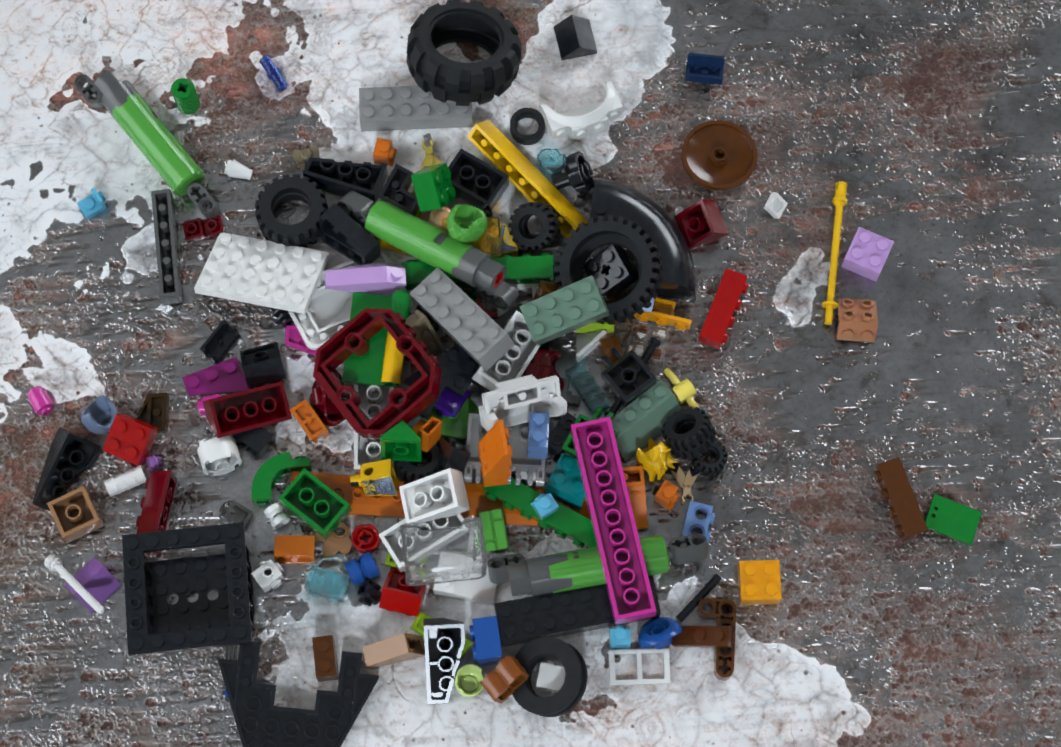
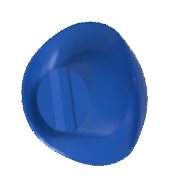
M653 618L641 627L638 634V644L642 648L653 646L655 649H663V647L672 644V637L680 634L682 627L672 618Z

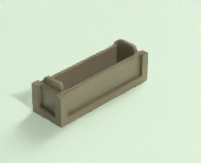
M416 310L415 314L413 313L405 319L406 322L404 324L407 327L411 326L417 333L415 338L418 342L422 340L429 348L426 351L429 355L433 354L438 358L447 352L426 315Z

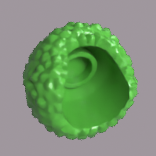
M458 204L451 209L448 215L447 229L452 238L460 242H472L482 236L486 230L488 219L486 214L479 208L468 204Z

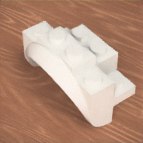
M607 81L602 84L606 99L599 105L597 102L559 114L548 105L540 104L539 109L544 118L546 134L550 133L552 139L563 138L567 135L570 141L582 139L590 133L596 134L607 128L608 119H617L622 115L623 110L612 82Z
M531 374L496 383L494 391L481 394L483 406L478 407L481 426L487 432L501 419H503L504 427L529 422L530 412L550 413L549 418L562 416L567 413V401L561 396L559 377L557 375L537 380Z

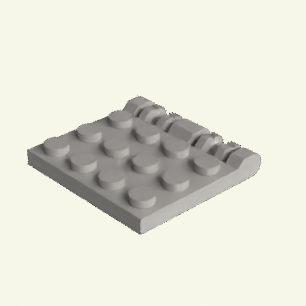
M469 413L466 449L471 455L464 470V482L472 483L473 469H476L475 483H480L481 481L478 442L487 433L481 426L480 415L475 413ZM529 422L508 427V444H511L512 466L510 467L511 475L512 471H516L515 485H520L521 472H529L527 483L528 486H532L533 472H537L536 486L544 487L545 459L528 458ZM511 476L508 477V484L506 485H511Z

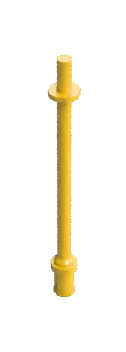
M843 181L835 183V197L832 199V203L836 207L827 301L822 302V307L826 309L824 322L826 325H832L833 309H837L839 305L837 302H834L842 214L843 207L847 205L848 201L846 198L848 184Z

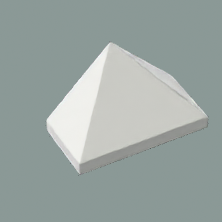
M599 330L576 335V361L580 363L606 339L607 332Z

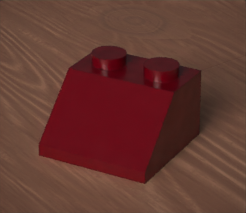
M700 199L675 216L678 227L690 250L714 243L728 234L716 200Z

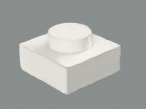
M772 192L764 209L774 219H780L788 203L777 192Z

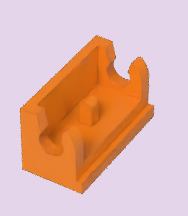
M306 399L289 409L311 441L318 443L320 437L326 438L329 436L328 429Z
M275 535V562L279 564H316L315 535Z

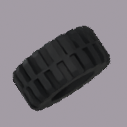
M287 174L283 175L282 179H278V177L272 179L273 183H267L264 186L265 191L259 192V200H256L255 215L263 236L266 240L269 239L272 242L284 244L285 246L307 248V244L311 243L313 245L317 242V237H322L319 217L328 210L327 199L323 190L319 189V185L315 181L311 183L310 178L304 176L302 179L297 174H294L293 177H289ZM299 200L309 205L310 212L308 216L297 224H283L275 218L277 209L287 201Z

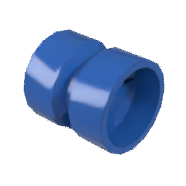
M369 551L360 555L359 560L352 559L344 563L355 587L364 583L366 578L372 579L380 575Z

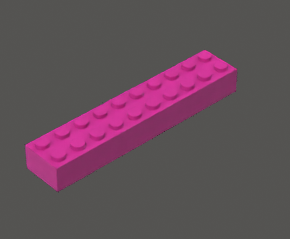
M605 417L572 424V440L615 625L654 617L657 611L611 418Z

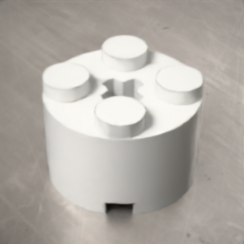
M230 435L221 438H206L199 441L197 453L205 475H208V473H213L214 476L224 475L234 471L235 465H241L242 460L236 441Z

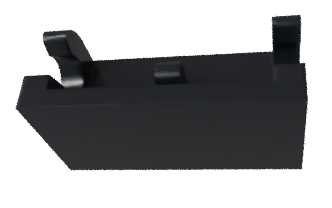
M223 319L201 346L202 356L215 365L221 363L241 338V335H239L235 327L231 328L229 323Z

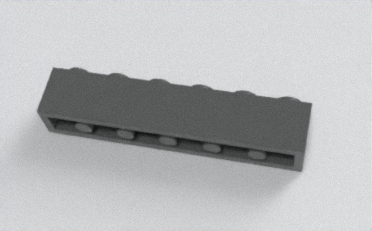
M170 189L151 191L160 298L163 305L183 303L174 197Z

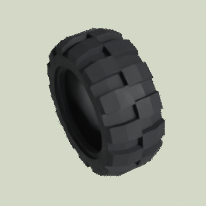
M447 0L445 5L437 3L429 7L424 14L421 13L411 26L407 42L406 62L409 72L417 85L425 93L428 91L432 92L434 99L444 103L447 100L454 101L458 106H469L470 102H477L481 105L491 102L494 95L498 97L502 95L516 79L521 58V41L510 19L505 20L503 12L495 7L487 8L483 6V2L470 0V3L461 2L460 0ZM466 42L483 48L491 57L480 62L462 63L446 58L436 49L447 43Z

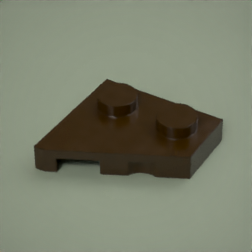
M147 394L143 407L139 409L136 415L138 416L137 419L158 427L157 433L168 432L169 394Z

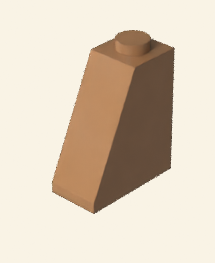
M402 633L362 647L363 661L366 667L372 668L425 656L423 636Z

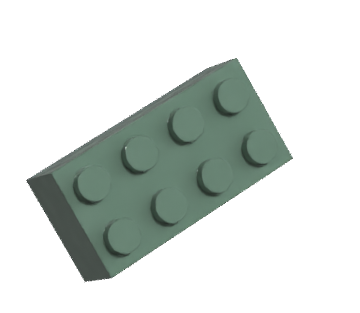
M592 275L519 306L533 342L538 346L610 315L598 283Z

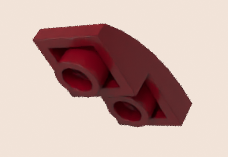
M221 215L204 220L197 218L182 223L186 241L218 237L220 233H226L224 220Z

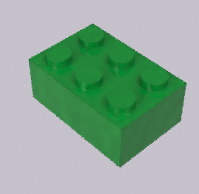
M305 468L278 498L282 506L325 540L331 536L352 511L351 505Z

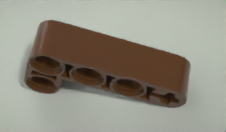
M704 598L697 606V615L704 620H715L716 626L732 627L730 653L725 655L720 652L719 648H715L714 675L717 679L726 681L734 671L736 605L728 599ZM701 606H710L711 612L704 613L701 610ZM728 606L731 609V614H724L721 611V607ZM723 661H726L725 669L729 670L726 674L719 670L723 665Z

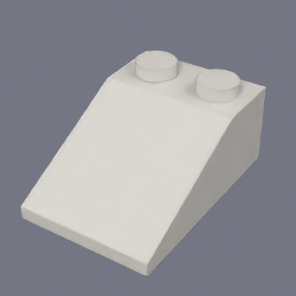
M452 468L399 487L407 525L450 517L470 510L462 472Z
M441 551L433 588L434 595L493 605L497 584L490 581L487 562L461 554Z

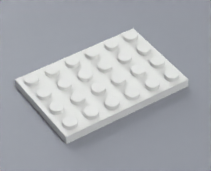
M223 232L219 234L194 290L197 294L305 314L329 259V252L300 246H285L284 244H277L272 241Z

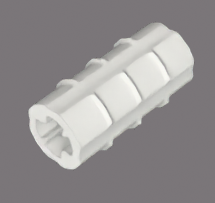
M140 465L104 480V484L110 497L145 483L147 478Z

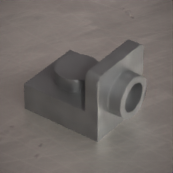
M229 500L222 504L219 510L221 513L219 518L225 519L230 523L244 522L246 526L253 511L235 500Z

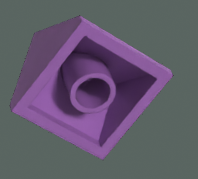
M95 557L73 576L100 604L105 602L121 586V583ZM68 583L65 584L91 613L95 611Z

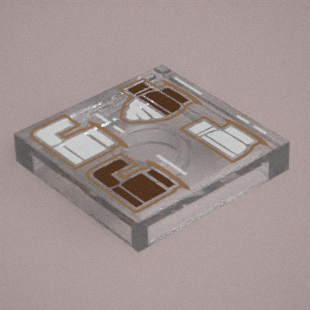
M634 319L625 354L633 350L641 359L650 344V338L653 337L659 340L661 344L659 347H656L648 362L663 365L671 328Z

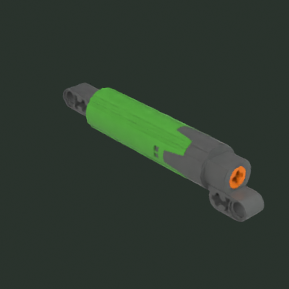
M702 534L673 538L669 541V547H666L664 537L661 535L639 538L648 576L668 573L670 568L669 559L672 563L679 565L702 561L708 556L707 539ZM597 546L526 560L522 554H510L491 558L487 562L490 581L494 584L510 582L512 596L532 593L533 596L606 584Z

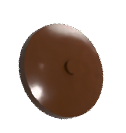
M713 120L696 126L687 135L682 147L681 158L687 175L696 184L709 190L727 191L741 186L750 178L756 166L757 149L751 136L742 127L728 121Z

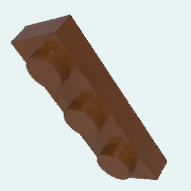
M681 626L682 632L672 637V646L731 648L732 627Z

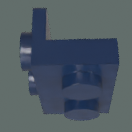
M688 53L685 81L722 85L725 57Z

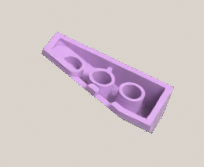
M377 262L325 271V289L392 296V293L396 292V290H404L406 286V269L402 265L395 263Z

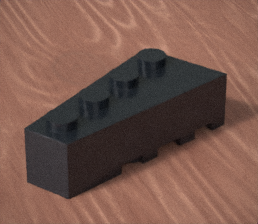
M309 158L303 172V177L310 178L311 183L315 181L319 185V189L340 196H345L349 191H355L377 203L378 195L383 188L388 171L387 164L384 163L372 165L371 162L360 164L347 160L335 162L334 159Z

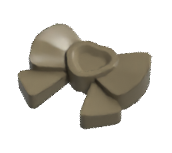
M312 145L309 149L302 151L297 149L293 151L294 161L298 164L297 168L304 171L305 160L319 158V150L316 145Z

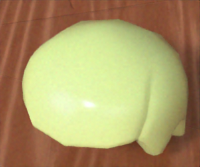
M466 664L458 670L454 682L460 694L465 697H474L482 692L484 688L481 684L484 679L482 669L474 664Z

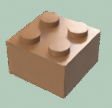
M84 486L47 503L59 532L67 543L104 526L91 496Z

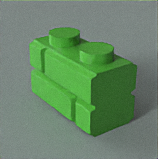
M502 509L478 513L479 517L475 519L477 529L482 530L483 537H479L481 549L485 548V552L509 548Z

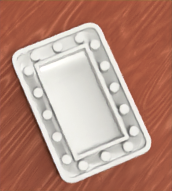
M380 251L381 255L373 262L390 263L387 255ZM350 260L328 270L358 266L359 264ZM325 271L321 275L306 313L288 311L303 341L311 350H317L350 322L353 292L325 289Z

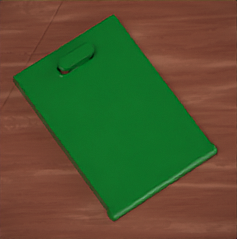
M934 494L925 523L927 528L972 546L982 512Z

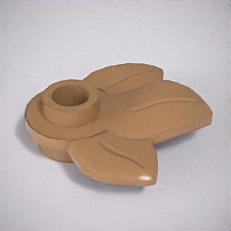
M342 522L327 540L317 533L314 534L315 540L323 542L322 552L324 557H332L338 551L343 555H347L352 548V541L349 538L350 528L345 522ZM343 529L344 533L342 535H338L337 530Z

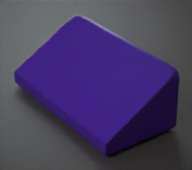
M445 388L436 402L437 415L456 417L470 395V391L467 390L461 398Z

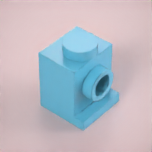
M543 493L530 503L541 520L559 508L551 493Z
M618 625L614 626V629H609L610 649H630V628Z

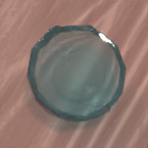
M543 149L536 157L537 166L544 174L554 175L561 171V166L566 164V155H561L558 149Z

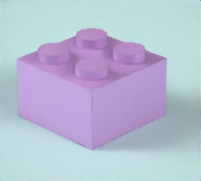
M859 227L841 267L876 282L894 241Z

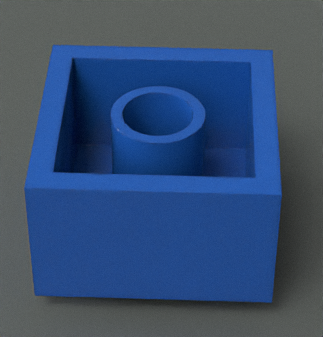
M497 616L472 619L473 625H470L469 629L471 642L475 641L476 645H472L474 661H478V666L498 664L500 659H502Z

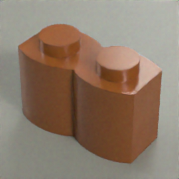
M509 655L500 659L495 670L485 674L481 684L495 702L503 703L513 694L515 689L528 679L529 674L515 657Z

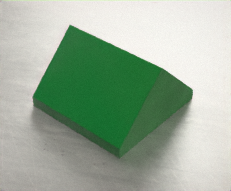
M403 420L381 436L382 460L422 462L421 438Z

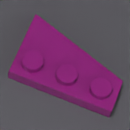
M237 357L182 377L189 397L211 396L219 393L233 394L249 390Z

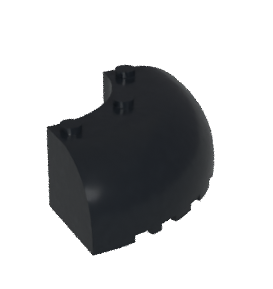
M595 177L590 218L597 221L598 216L603 215L608 219V215H614L617 219L619 216L624 217L627 221L631 220L637 226L639 225L658 247L657 250L662 256L660 260L663 262L664 268H661V271L664 275L663 279L659 280L662 284L661 289H656L655 291L658 294L657 297L695 301L696 273L693 258L682 232L673 219L656 202L640 191L613 180ZM618 245L623 248L627 257L632 261L639 276V264L633 252L622 245Z

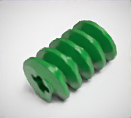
M186 78L174 81L171 85V92L178 110L186 115L195 113L200 106V101L193 82Z

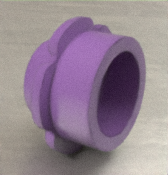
M152 453L150 457L146 458L151 472L160 471V467L163 465L159 456H155Z

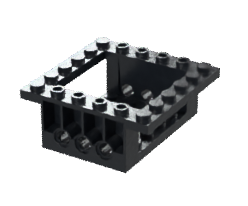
M244 522L122 535L129 657L253 643L252 631H256L253 576L251 574L252 562L251 552L246 545ZM225 544V554L152 562L145 556V552ZM212 590H216L219 593L215 600L208 599V593ZM192 592L198 593L199 596L195 602L188 601V596ZM175 594L178 596V602L171 605L168 603V598L170 595Z

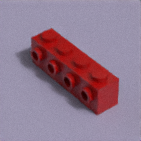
M727 268L725 269L698 342L719 350L722 344L726 345L729 334L726 333L728 327H733L736 319L733 314L735 310L739 311L743 301L740 300V296L742 293H746L749 283H746L748 276Z

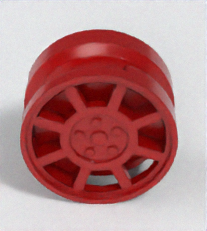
M361 524L353 530L351 536L352 543L359 553L364 554L369 551L371 554L378 549L380 545L379 532L373 525Z

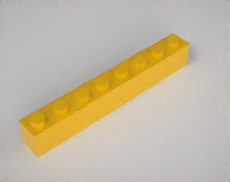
M490 120L475 124L467 138L501 172L509 176V181L530 202L546 203L549 205L548 207L555 209L553 213H558L557 221L561 222V225H558V229H561L560 233L564 237L566 236L570 239L572 234L569 232L572 229L578 231L580 229L578 224L581 222L585 225L589 224L587 219Z

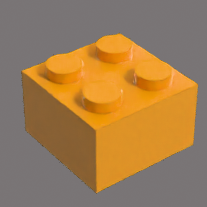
M779 560L738 562L739 605H768L781 602Z

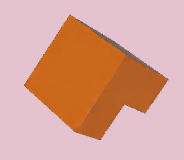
M432 416L427 422L420 419L412 428L421 438V450L428 452L441 438L443 421Z

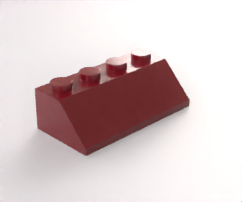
M283 381L203 401L207 421L217 438L292 419Z
M171 471L151 472L150 478L146 479V496L141 499L140 507L142 512L141 516L138 515L136 520L137 533L166 531L177 480ZM161 551L145 552L146 555L160 557Z

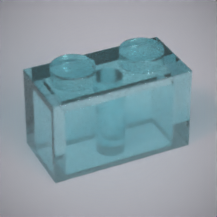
M312 565L304 588L309 596L315 598L323 596L327 598L328 602L338 604V602L344 603L351 584L350 576Z

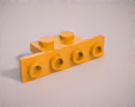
M657 297L654 300L652 313L644 311L641 315L638 313L634 314L640 321L648 322L649 320L656 322L660 326H675L678 330H690L692 322L690 319L673 316L676 302Z

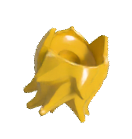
M651 438L648 441V450L637 448L636 462L639 466H643V469L649 474L650 482H654L656 474L657 480L661 478L666 480L665 471L667 466L675 469L672 463H678V461L672 458L670 454L671 449L668 448L664 441H660L657 444Z

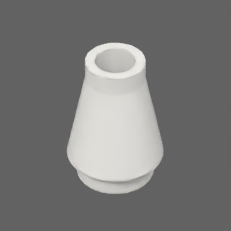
M234 159L233 161L228 160L224 170V174H227L228 177L247 179L249 181L253 173L252 169Z

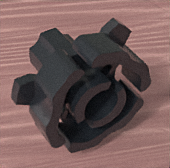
M580 151L566 157V165L561 166L562 171L551 175L552 182L557 190L571 185L576 190L580 199L585 197L584 192L594 188L595 180L593 177H590L593 174L592 168L584 154Z

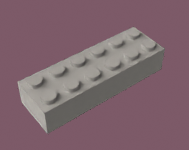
M419 86L359 88L361 132L473 127L472 102H470L469 106H458L456 102L449 100L444 103L434 99L432 92L428 91L425 93Z
M438 267L409 293L415 302L485 371L492 367L515 345L510 336Z

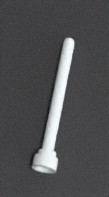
M50 554L45 559L44 565L50 571L58 572L98 614H103L105 611L104 607L63 567L62 559L57 554Z

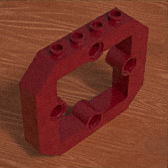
M365 308L320 346L316 353L313 377L355 432L363 438L380 439L384 433L402 420L408 424L434 402L439 394L442 370L438 367L440 362L433 354L429 355L426 352L429 348L422 340L418 342L415 338L417 333L412 327H406L404 324L406 322L405 318L399 312L395 314L391 309ZM385 327L395 339L397 349L405 357L411 359L423 376L405 391L401 388L391 390L388 395L389 405L369 420L359 407L361 403L360 394L350 386H343L332 371L352 354L358 357L365 355L369 350L368 340ZM412 343L411 347L406 349L407 345ZM351 395L350 399L346 401V398ZM403 397V401L398 404V400Z

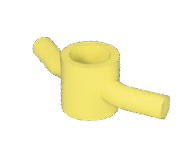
M669 368L664 369V375L674 385L670 390L678 403L681 405L687 402L689 407L699 408L692 398L697 395L693 384L687 378L680 382Z

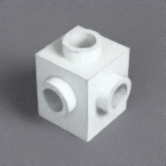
M271 559L259 563L256 567L257 569L251 573L265 593L271 588L273 590L278 588L283 583L282 580L285 579L282 575L284 570L278 562L274 564Z

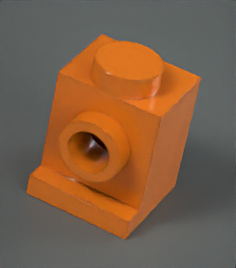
M377 138L373 152L374 164L380 165V163H384L389 167H393L397 149L393 148L392 140Z
M665 480L656 493L654 502L671 511L681 496L678 493L679 487Z

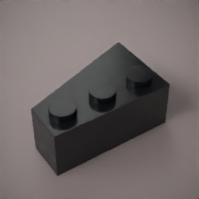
M335 203L319 217L323 242L359 265L371 264L381 255L379 242Z

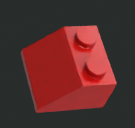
M391 567L382 587L379 608L418 617L430 576L407 570L400 572L398 568Z

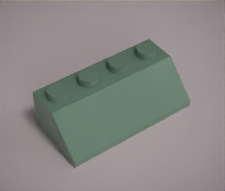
M662 380L658 381L614 416L611 421L613 429L618 433L616 443L619 455L625 463L636 455L638 447L642 450L648 445L650 438L654 440L661 435L663 424L667 421V418L672 416L675 411L678 412L682 409L674 394Z

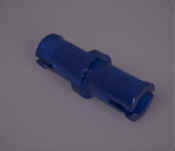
M269 55L262 57L259 63L265 69L266 76L269 80H272L278 92L287 89L289 85L280 74L281 70L278 67L276 68Z

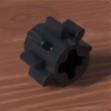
M372 581L364 582L357 592L361 596L358 601L369 607L378 604L381 598V592L379 591L381 586Z

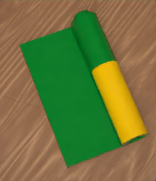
M401 289L392 293V296L353 292L350 321L365 308L391 309L395 314L399 312L407 319L409 317L411 295L408 294V291ZM384 327L368 340L369 350L365 355L358 357L352 354L344 361L342 382L400 387L404 355L397 349L395 339Z

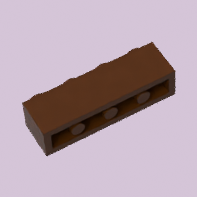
M900 457L877 464L873 475L875 481L879 482L882 488L880 490L882 499L886 500L889 506L887 508L889 517L894 519L896 524V535L901 537L902 542L925 535L928 528Z

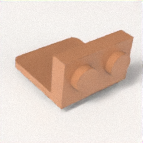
M839 298L837 301L839 304V321L836 340L875 342L878 329L876 302L869 299Z

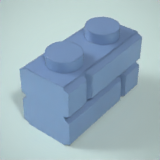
M530 412L528 458L546 459L548 457L550 413Z

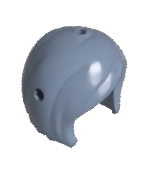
M102 395L97 397L83 410L80 418L83 425L89 431L101 435L109 433L114 418L119 413L115 405L106 396Z

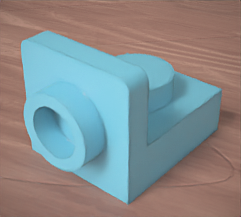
M94 187L91 189L92 194L77 202L78 207L87 220L107 209L104 203L106 201L105 196L101 191L97 192Z

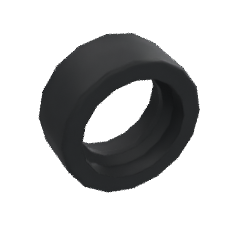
M533 108L517 110L510 120V133L513 139L522 145L538 143L545 133V122L542 114ZM524 118L536 120L538 123L537 132L532 135L519 133L517 130L518 121Z

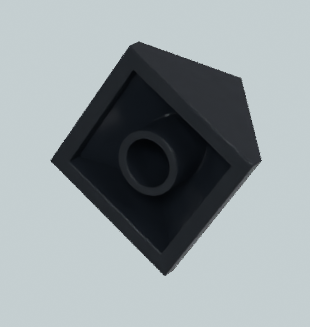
M570 15L554 26L561 61L597 54L589 19Z

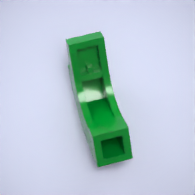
M285 452L268 459L258 469L253 479L251 489L253 504H274L273 490L277 480L291 471H302L304 468L307 471H312L310 458L297 456L295 459H292L290 452Z

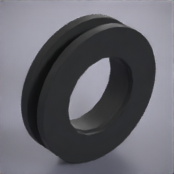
M541 637L528 642L517 652L515 658L529 674L528 679L515 689L512 694L522 708L539 716L556 717L569 712L578 704L585 692L588 674L586 663L575 647L557 638ZM556 657L561 660L565 668L564 684L553 696L540 697L532 688V671L542 659Z

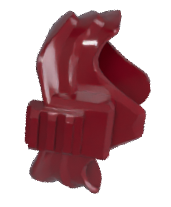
M549 349L537 351L534 364L529 363L525 376L532 374L538 380L557 375L559 377L560 391H562L565 384L555 369V362L562 354L555 350L550 351Z
M334 369L332 372L342 383V385L346 386L345 383L342 382V376L340 375V373L336 369ZM315 380L309 397L311 407L315 410L323 424L328 426L340 424L345 420V417L335 404L328 400V395Z

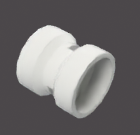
M280 502L274 503L264 510L266 517L271 520L270 524L273 529H279L291 520L289 515L284 513V507Z

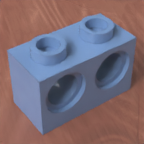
M690 501L681 537L691 535V532L696 530L704 535L707 543H709L711 532L708 531L709 524L713 525L716 514L712 513L713 506ZM703 512L706 518L698 519L695 514Z

